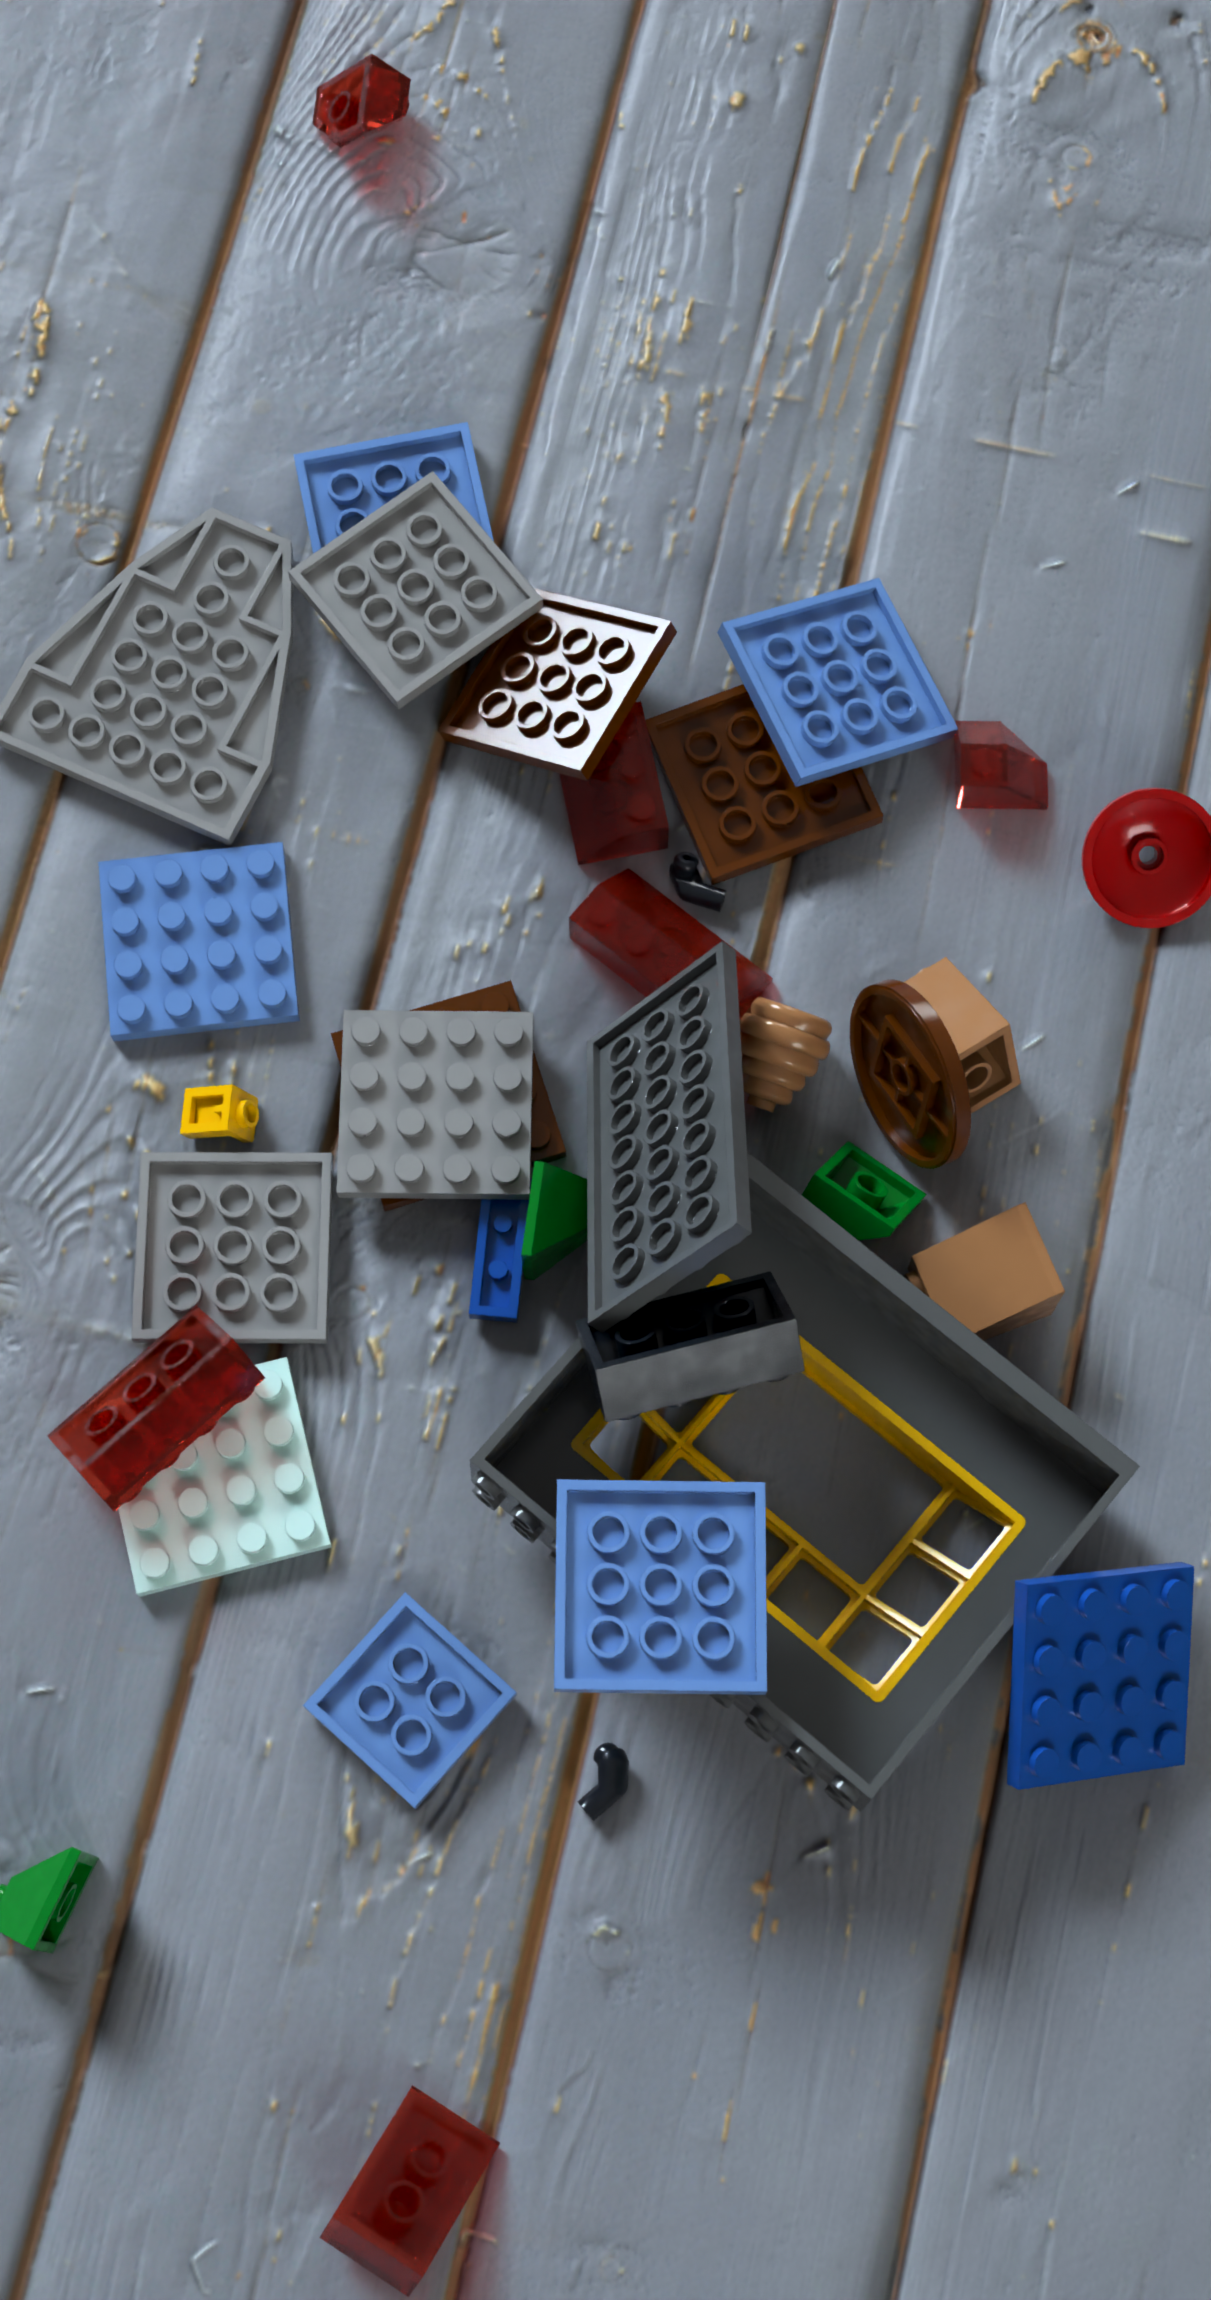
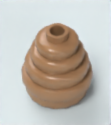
M762 997L756 998L751 1004V1013L744 1014L740 1021V1031L743 1033L741 1036V1052L744 1054L742 1056L744 1092L749 1094L746 1103L770 1112L774 1111L776 1104L783 1106L790 1104L793 1091H801L805 1086L806 1077H813L817 1073L819 1060L827 1058L830 1052V1042L827 1041V1038L832 1032L831 1023L828 1020Z

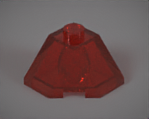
M370 54L317 87L312 124L329 136L328 138L340 148L373 135L406 116L409 109L408 98L411 79L374 54Z
M955 721L958 727L954 735L955 808L1047 810L1048 774L1047 763L1001 721Z

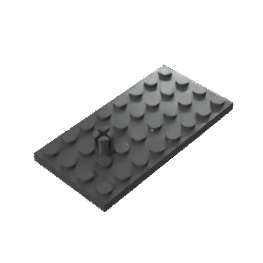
M723 941L587 1041L588 1324L601 1333H604L620 1321L629 1318L635 1311L654 1298L665 1294L672 1286L693 1272L702 1269L708 1262L732 1246L738 1245L747 1236L752 1234L736 951Z

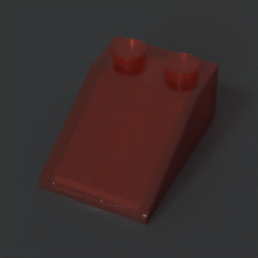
M412 2085L319 2238L409 2297L426 2273L500 2142Z

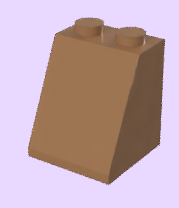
M947 957L930 967L922 969L915 976L904 982L914 988L928 1001L946 1027L963 1066L969 1090L971 1114L1021 1084L1009 1022Z
M1026 1202L913 1255L907 1268L909 1273L904 1274V1278L983 1341L1052 1315L1065 1292Z

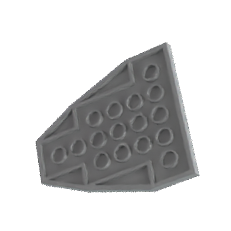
M211 507L134 560L27 657L0 704V746L231 847L273 769L293 643V583L290 581L288 571L293 568L292 541Z

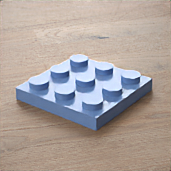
M405 1592L303 1706L414 1809H417L515 1698L517 1692Z

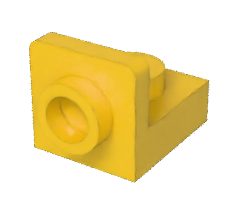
M233 1084L185 1088L180 1128L181 1135L189 1139L231 1136L243 1143L254 1141L255 1127L259 1120L257 1097Z

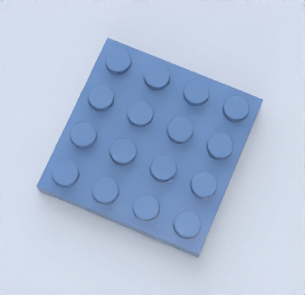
M468 422L293 454L313 554L432 471L494 541Z
M880 578L722 622L717 632L795 787L951 739L958 731L952 715Z
M283 842L98 862L110 1035L113 1041L300 1021Z
M557 1479L554 1692L766 1695L765 1482Z

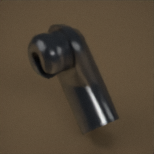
M690 852L678 853L669 868V876L678 896L685 902L720 912L727 890L703 883L697 869V857Z
M603 1743L595 1750L593 1760L598 1766V1784L577 1801L593 1821L619 1800L628 1788L629 1760L625 1751L618 1748L614 1743Z

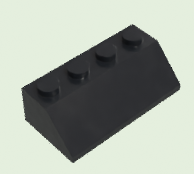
M771 1271L651 1301L635 1311L629 1318L620 1321L604 1333L590 1326L588 1318L575 1321L595 1397L605 1422L630 1420L636 1418L641 1413L664 1407H681L691 1400L714 1394H731L742 1387L765 1381L778 1382L786 1379L789 1375L805 1371L796 1317Z

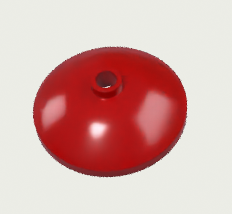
M1165 788L1134 790L1110 802L1092 822L1082 848L1083 877L1093 899L1106 913L1116 920L1140 928L1166 927L1179 923L1193 915L1211 896V816L1190 797ZM1146 846H1152L1154 848L1153 858L1148 862H1142L1139 858L1141 849Z

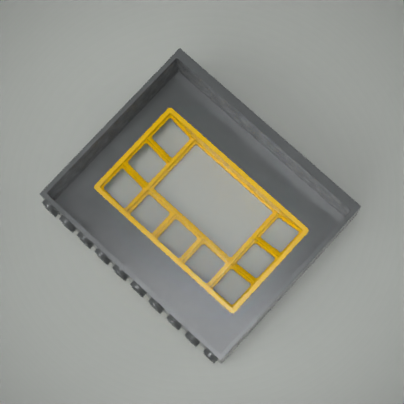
M747 1152L752 1234L652 1301L771 1271L796 1317L805 1369L802 1373L942 1487L941 1492L864 1584L857 1583L766 1507V1529L788 1546V1551L766 1576L767 1693L766 1695L709 1694L722 1706L729 1708L733 1703L745 1713L748 1718L744 1723L758 1737L766 1742H769L773 1737L788 1751L784 1757L801 1773L809 1776L813 1771L828 1784L824 1791L837 1804L846 1810H849L853 1805L861 1812L1013 1625L1015 1580L1052 1576L1140 1466ZM579 1337L470 1459L471 1481L476 1486L472 1490L474 1495L490 1509L495 1511L500 1506L514 1518L510 1523L511 1526L526 1540L534 1543L538 1538L552 1550L549 1558L555 1564L557 1479L625 1480L610 1468L590 1447L591 1442L609 1422H605L595 1397ZM736 1392L727 1395L714 1394L682 1432H676L655 1410L641 1413L639 1417L666 1444L667 1449L640 1480L660 1481L679 1459H683L708 1481L735 1482L694 1448L692 1443ZM956 1499L1004 1527L1001 1534L972 1569L962 1567L922 1541V1537L950 1503ZM908 1555L917 1557L958 1583L957 1588L925 1626L917 1625L876 1597V1593ZM800 1560H805L850 1599V1602L818 1640L768 1600L770 1595ZM862 1611H867L912 1641L878 1684H872L854 1672L829 1651Z

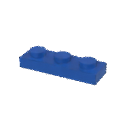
M481 1199L469 1306L470 1319L518 1323L523 1277L521 1253L529 1200Z

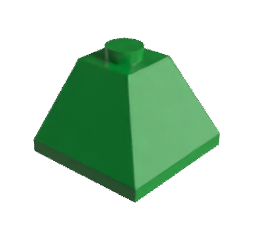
M847 1141L814 1173L802 1193L803 1197L857 1240L891 1236L927 1195L850 1141Z
M541 1161L534 1162L521 1253L524 1279L526 1280L537 1279L587 1241V1179Z
M70 1847L11 1877L8 1885L1 1884L0 1933L32 1950L53 1953L99 1857Z

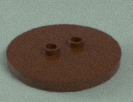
M887 979L867 986L857 996L850 1018L852 1060L865 1102L884 1136L907 1160L926 1169H934L957 1160L965 1151L971 1130L969 1090L955 1045L936 1011L914 988L894 979Z

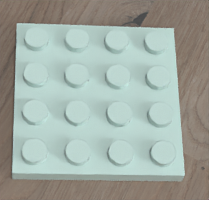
M287 1357L96 1405L135 1590L139 1597L332 1548Z

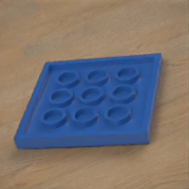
M1184 1562L1015 1580L1007 1763L1008 1785L1022 1790L1185 1765L1194 1566Z

